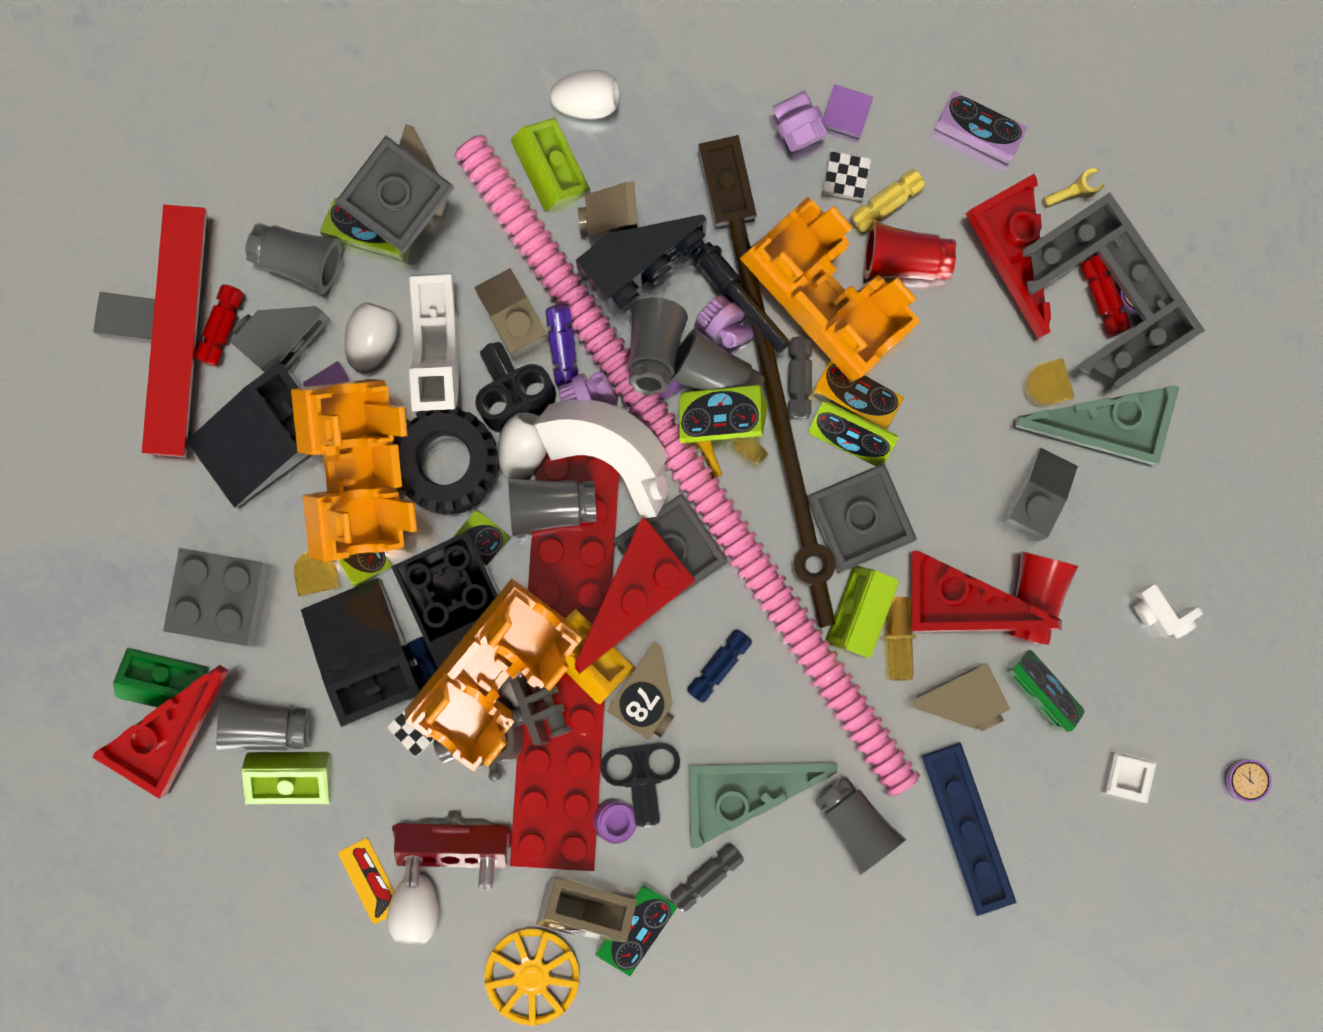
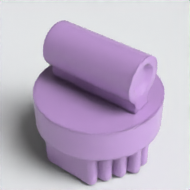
M805 90L772 106L780 123L776 128L781 138L785 139L791 152L805 148L828 134L822 121L824 117L819 107H813Z
M723 295L712 298L711 302H708L707 306L703 307V310L699 312L694 324L717 345L722 343L726 348H733L750 341L753 337L752 329L747 325L742 326L740 324L744 317L742 310L736 303H731Z
M602 372L594 373L590 379L584 373L572 377L571 383L559 386L558 390L561 402L577 399L578 401L595 400L615 405L618 401L614 390Z

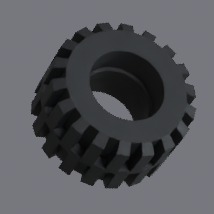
M459 407L446 410H430L427 412L418 411L415 413L416 418L412 421L406 420L408 436H395L393 443L398 445L402 480V487L399 488L411 501L431 512L450 514V512L457 511L461 513L467 511V508L472 505L477 506L482 502L481 498L486 493L489 494L494 487L492 485L495 478H498V450L492 434L475 415L469 411H462ZM444 436H452L458 438L467 446L470 454L469 467L466 473L454 483L447 485L434 483L423 472V453L434 440Z

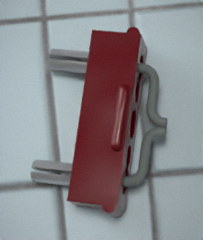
M449 811L448 816L444 819H421L416 824L396 823L392 826L395 840L394 856L397 866H405L403 884L406 888H410L411 874L412 888L418 887L420 866L479 868L478 887L482 890H485L486 868H488L487 890L493 888L494 868H507L508 848L511 847L512 839L510 828L507 825H491L485 820L463 819L459 811ZM453 818H455L457 823H459L460 825L448 823H450L453 820Z

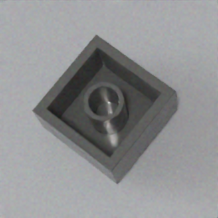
M179 548L163 631L256 647L271 564Z

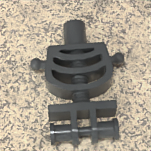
M516 677L510 680L519 704L517 708H514L513 704L504 695L499 693L500 697L497 700L512 711L514 723L507 730L508 741L506 739V746L489 765L490 772L488 777L492 782H497L502 777L498 764L511 761L521 753L523 747V724H526L534 745H545L550 742L543 723L545 720H547L551 730L549 734L551 739L572 731L570 726L567 727L562 714L566 711L564 704L555 705L552 697L559 693L557 686H554L550 691L544 686L542 689L536 686V693L532 694L526 678ZM544 701L546 709L539 712L536 704ZM434 740L435 752L442 762L445 763L455 758L444 745ZM481 762L478 767H486V765Z

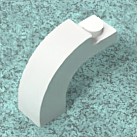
M453 273L410 275L413 361L409 368L412 411L455 409L459 390V345Z
M574 399L549 404L535 423V426L551 461L575 455H588L607 462L624 479L641 519L656 517L669 496L667 481L662 474H659L668 455L653 432L630 413L605 402L595 400L578 401Z

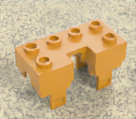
M807 197L740 259L852 383L864 376L891 347L902 340L920 323L919 318L908 307L917 298L898 277L887 283L877 275L858 291L852 285L844 289L832 276L837 268L831 261L848 248L850 243L845 234L853 226L835 206L823 212L812 199Z
M364 379L291 389L298 453L308 455H323L327 491L302 495L309 558L326 562L349 558L350 555L358 553H379L402 549L404 547L403 530L408 532L417 531L415 503L401 500L399 492L396 490V488L402 487L398 445L392 444V441H394L393 436H408L405 406L390 404L388 386L385 380Z
M511 578L405 709V722L427 738L432 737L449 750L453 757L472 771H475L481 762L488 767L506 746L505 733L514 723L512 711L497 700L500 697L498 689L509 675L514 679L521 672L526 677L527 683L534 688L539 686L542 689L544 686L550 691L569 668L566 658L582 640L579 629Z

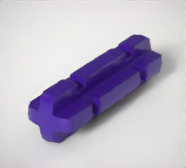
M558 304L548 307L545 313L547 326L552 327V330H548L552 364L557 365V368H553L554 381L557 386L572 382L571 378L578 375V367L573 365V361H577L573 328L568 327V323L572 322L570 308L568 305Z

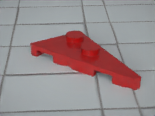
M1032 174L970 209L965 215L1035 336L1039 339L1051 332L1049 328L1051 320L1050 302H1045L1044 288L1031 296L1029 295L1026 282L1034 281L1031 256L1022 257V251L1041 238V214H1036L1034 189L1038 187V182L1035 174Z
M645 518L636 526L633 537L578 653L574 668L579 674L696 581Z
M912 551L913 632L1062 630V619L925 553Z
M219 665L209 673L204 674L178 695L170 698L150 712L140 722L122 732L112 742L94 752L92 758L158 799L166 796L229 670Z

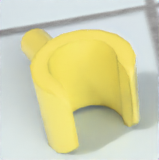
M1090 168L1082 173L1074 184L1045 196L1044 201L1046 205L1050 206L1077 195L1083 198L1093 197L1103 189L1105 184L1097 188H1091L1086 183V178L1095 175L1099 170Z

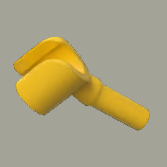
M712 441L692 442V444L700 447L708 466L712 469V477L715 478L723 475L713 451Z

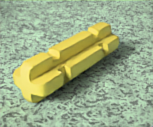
M910 169L900 177V182L894 181L872 197L868 202L869 205L863 204L851 215V219L861 232H866L870 228L872 221L877 222L876 219L878 218L882 220L905 203L909 195L913 197L925 186V181L918 171Z

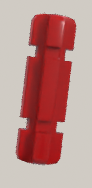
M1098 255L1086 259L1082 263V268L1086 278H1091L1092 283L1089 286L1100 314H1105L1106 316L1104 324L1108 334L1112 336L1127 331L1131 328V322L1127 312H1122L1121 308L1124 304L1112 275L1108 276V269Z
M226 284L220 286L216 297L219 302L217 305H213L202 334L205 337L204 342H199L195 352V358L210 365L218 363L223 351L219 348L221 344L225 345L236 313L233 312L234 308H239L243 297V292L240 289Z

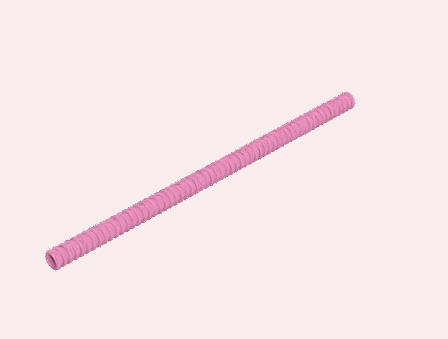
M477 135L470 138L457 149L454 155L457 161H463V170L465 172L470 171L469 179L472 182L478 183L476 189L479 193H485L484 201L492 204L490 209L493 214L498 213L500 215L498 217L499 223L506 224L505 232L507 235L514 236L512 242L515 246H521L520 254L528 257L526 262L529 267L534 266L536 268L534 271L535 276L542 277L541 285L543 288H549L548 295L550 298L557 299L555 305L569 306L572 320L570 327L573 328V331L578 330L579 334L577 337L579 341H585L586 351L593 352L592 360L594 363L599 362L601 364L599 367L600 372L608 374V382L610 384L614 383L616 386L614 388L615 394L622 395L621 402L624 406L629 405L628 413L633 416L635 415L658 438L668 455L667 463L665 464L666 469L673 470L672 478L674 481L679 479L682 483L679 488L682 492L685 490L688 492L687 500L689 502L694 501L696 513L701 512L703 514L702 522L704 524L709 523L711 526L709 529L710 534H716L718 537L716 540L717 544L724 545L726 550L723 553L725 556L730 555L732 557V566L739 567L741 571L738 575L740 578L745 576L748 581L745 584L748 589L753 588L756 592L753 594L755 600L760 598L763 603L760 605L761 609L768 610L770 613L768 619L770 621L775 620L777 623L776 631H782L785 635L782 638L784 643L789 642L792 645V648H790L791 653L798 654L800 658L797 662L799 665L804 663L807 668L804 671L805 674L813 676L815 680L812 681L814 687L819 685L822 690L819 693L822 698L827 697L829 700L827 706L830 709L834 707L836 710L835 718L837 720L842 719L844 722L842 728L845 731L849 729L851 732L850 740L852 742L856 740L859 744L856 748L858 752L866 754L865 762L867 764L872 763L874 767L871 771L873 774H879L881 777L879 783L882 786L887 785L889 788L886 791L888 796L895 797L910 788L918 781L920 774L917 771L912 772L910 768L913 764L910 760L905 761L903 758L905 752L902 749L897 750L895 746L898 742L895 738H889L890 730L887 727L883 728L880 725L883 720L880 716H874L875 708L872 705L868 707L866 695L861 696L859 694L860 686L858 684L853 685L851 682L852 674L844 672L845 664L843 662L838 663L836 660L837 652L829 650L828 647L831 644L828 640L823 641L821 638L822 630L814 628L815 620L813 618L808 619L806 616L808 613L807 608L800 607L798 603L801 600L798 596L793 597L791 592L794 589L791 585L787 587L783 582L786 580V577L778 575L776 570L779 567L777 564L772 565L769 561L771 555L763 553L761 549L764 545L762 542L757 544L754 539L757 536L754 531L749 532L747 520L742 522L740 519L741 511L734 510L732 507L734 501L732 499L727 500L725 494H727L726 489H720L717 485L720 482L718 477L712 478L710 475L712 472L711 467H705L703 464L705 458L703 456L698 457L695 453L698 450L696 445L691 446L689 443L680 442L679 424L674 422L676 416L673 412L668 413L666 409L669 406L666 402L661 403L659 400L661 394L644 395L636 392L635 388L628 383L630 348L625 349L623 347L624 339L622 337L617 338V329L615 327L610 328L608 325L610 323L609 317H603L601 314L603 308L600 305L596 306L594 304L596 301L594 295L587 294L589 288L586 284L581 285L579 273L574 274L572 272L574 269L573 264L566 263L567 256L564 252L559 253L558 249L560 246L558 242L551 241L552 233L544 231L545 223L543 220L536 219L538 216L535 209L530 210L531 203L528 199L522 198L524 194L522 189H516L515 179L508 178L509 170L507 167H501L502 160L500 157L493 156L495 150L492 146L486 145L488 142L486 136Z

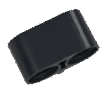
M500 342L489 343L480 351V356L493 382L479 390L476 395L475 405L478 413L489 428L494 431H501L506 421L513 415L524 412L538 415L545 411L549 404L554 403L556 398L555 386L548 372L543 367L537 364H528L515 370ZM536 381L544 383V387L538 394H525L526 388L531 383ZM494 402H507L505 409L501 413H488L490 406Z
M652 742L610 749L604 755L600 764L602 777L613 786L631 787L634 818L637 826L648 827L659 824L660 813L656 784L669 780L677 774L680 768L678 750L667 742ZM659 749L669 751L674 758L672 768L665 773L654 771L649 763L651 754ZM617 754L624 755L631 761L632 770L627 777L616 778L609 773L608 761L612 756Z

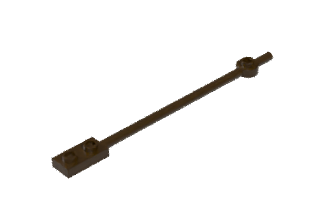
M739 135L699 143L698 150L715 226L719 227L729 224L739 273L743 278L742 286L765 311L758 278L740 259L751 249L745 221L755 219L757 214ZM751 322L802 547L794 556L793 571L798 580L811 587L819 627L835 625V617L827 586V581L835 571V558L826 546L817 542L774 348ZM815 557L820 560L821 569L819 572L811 573L807 570L806 561L808 558Z

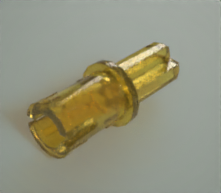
M894 597L886 616L887 636H883V640H887L888 675L890 680L907 681L911 680L914 676L912 640L917 639V637L912 635V597Z

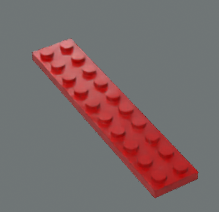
M546 452L544 459L535 471V480L561 481L577 479V484L584 481H594L597 522H580V526L559 527L532 532L528 591L564 618L577 609L593 624L599 607L613 580L615 553L613 539L616 537L619 472L607 462L593 456L575 455L551 461ZM565 672L555 684L559 693L552 698L555 705L564 704L566 711L562 714L567 727L570 726L572 731L551 739L549 735L551 730L547 720H545L543 723L550 742L545 745H534L526 724L522 725L523 747L521 753L517 756L510 866L578 871L595 870L597 833L593 826V816L599 806L605 700L601 704L595 702ZM529 684L532 694L536 693L535 688ZM544 701L536 704L539 712L546 709Z

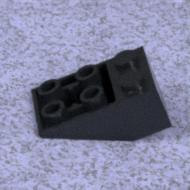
M701 214L608 233L575 260L578 273L610 313L617 307L623 311L640 297L638 290L649 281L653 285L659 283L673 270L670 266L672 262L681 255L685 259L691 257L701 245L705 244L702 239L706 236L707 218Z
M278 362L245 386L187 441L234 508H237L308 456V454L298 453L291 396V389L302 388V386L289 368L281 362Z
M469 531L391 566L435 664L439 668L498 596L499 591Z
M379 578L300 609L325 689L341 727L352 725L410 701L423 688Z

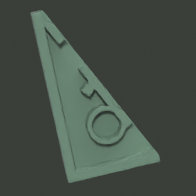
M1172 385L1161 389L1084 402L1053 410L1032 412L1031 414L1018 416L1015 427L1156 466L1161 459L1179 387Z
M837 763L689 765L691 848H699L719 835L733 830L751 818L759 816L800 792L825 781L838 772Z

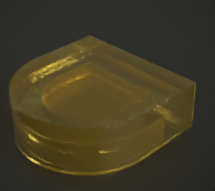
M1063 358L1038 365L1027 377V393L1039 405L1050 406L1075 398Z
M752 437L726 439L732 448L755 466L760 465L769 455Z
M309 552L302 554L297 559L294 565V579L298 596L301 597L341 588L334 560L326 562L309 558Z

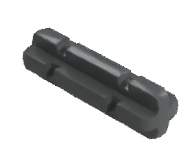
M799 336L791 338L789 345V356H792V360L789 362V395H792V399H789L788 414L791 418L805 419L811 415L812 400L808 399V395L812 394V360H809V356H812V339Z
M728 844L717 853L719 856L717 859H710L687 879L688 884L685 886L681 884L671 893V900L682 912L689 910L697 903L696 898L699 896L703 898L727 877L726 872L729 870L733 872L743 863L744 858L734 845Z

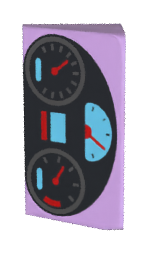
M953 91L935 129L1009 165L1027 127Z

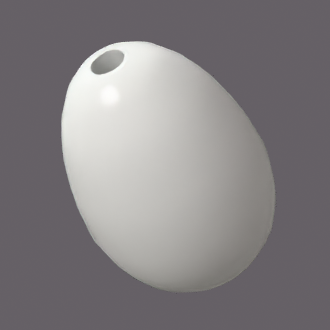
M588 69L578 71L561 78L553 85L550 93L551 103L557 110L571 117L592 120L610 115L618 107V83L614 76L602 70Z
M369 302L361 304L354 310L347 323L344 344L345 355L352 368L364 372L372 370L388 354L397 334V319L393 311Z
M524 412L513 415L506 421L500 432L498 460L500 468L507 478L526 479L534 473L546 455V448L535 426L540 417L535 414Z
M411 874L410 888L404 886L403 878L393 893L387 913V925L394 941L409 944H425L432 937L438 921L437 897L432 883L425 875L419 874L418 887L412 888Z

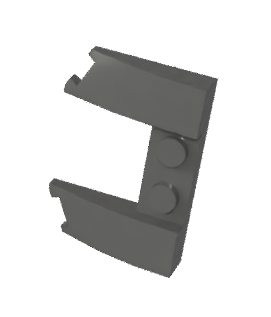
M1109 192L1022 251V257L1031 256L1034 281L1026 282L1027 291L1031 296L1097 253L1143 320V322L1078 364L1079 368L1087 374L1090 373L1092 368H1095L1113 378L1115 381L1112 388L1117 390L1204 332L1205 329Z

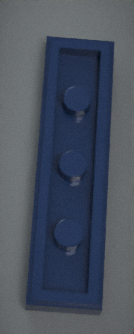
M961 742L921 754L920 758L974 914L980 916L1017 903Z

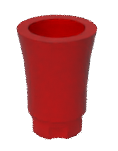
M872 221L865 249L864 274L866 279H873L879 275L881 278L898 277L925 280L939 278L950 280L956 261L955 239L940 238L938 234L920 233Z
M1021 551L1020 573L1015 597L1059 618L1067 591L1079 566ZM1052 630L1009 631L1011 636L1049 645Z

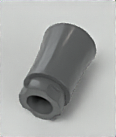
M258 222L255 224L246 242V260L260 265L262 269L300 282L320 294H325L335 279L341 260L342 243L339 238L316 236L278 225L269 226Z
M657 297L644 298L636 301L630 308L631 344L628 371L630 373L628 383L635 388L636 392L652 396L656 393H665L669 389L670 379L674 375L680 339L688 320L686 310L674 301Z
M694 328L679 347L674 375L670 381L692 387L696 390H709L760 385L762 387L765 377L762 373L752 369L751 364L734 356Z
M508 478L513 537L546 529L580 526V522H597L594 481H584L577 484V479L540 481Z
M223 693L220 699L217 719V753L237 750L287 751V748L304 749L308 711L306 708H291L290 704L254 701Z
M848 777L815 801L817 806L826 814L823 818L843 844L859 875L869 870L907 840L879 813L861 789L856 791Z

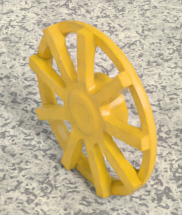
M524 929L506 936L492 950L485 967L484 984L491 1003L503 1017L519 1024L536 1026L558 1018L569 1008L577 994L580 974L573 951L560 937L541 929ZM522 937H542L534 958L528 957ZM550 940L557 944L564 953L545 964L542 962V958ZM512 941H515L521 958V963L519 964L499 954ZM569 960L572 969V979L552 977L550 975V971L553 968ZM495 961L514 972L513 977L492 981ZM515 985L517 990L506 1004L503 1005L497 997L494 988ZM548 985L570 987V991L562 1004L548 991ZM524 994L528 996L529 1017L511 1011V1008ZM541 994L554 1011L536 1017V996Z

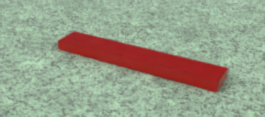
M163 204L141 452L143 454L186 457L207 209L203 207Z

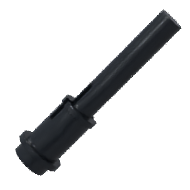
M711 242L701 245L692 255L696 271H703L718 288L721 295H729L778 353L784 351L791 342L741 285L743 278L734 271L721 255L722 249L720 246H713Z

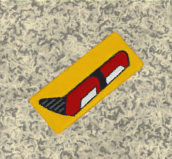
M365 838L339 851L338 855L371 922L377 924L387 919L388 908L394 890L369 840Z

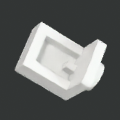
M1156 584L1147 585L1133 594L1138 602L1134 606L1137 614L1148 627L1153 625L1160 637L1174 634L1176 639L1186 635L1198 626L1195 619L1204 614L1200 606H1195L1176 616Z

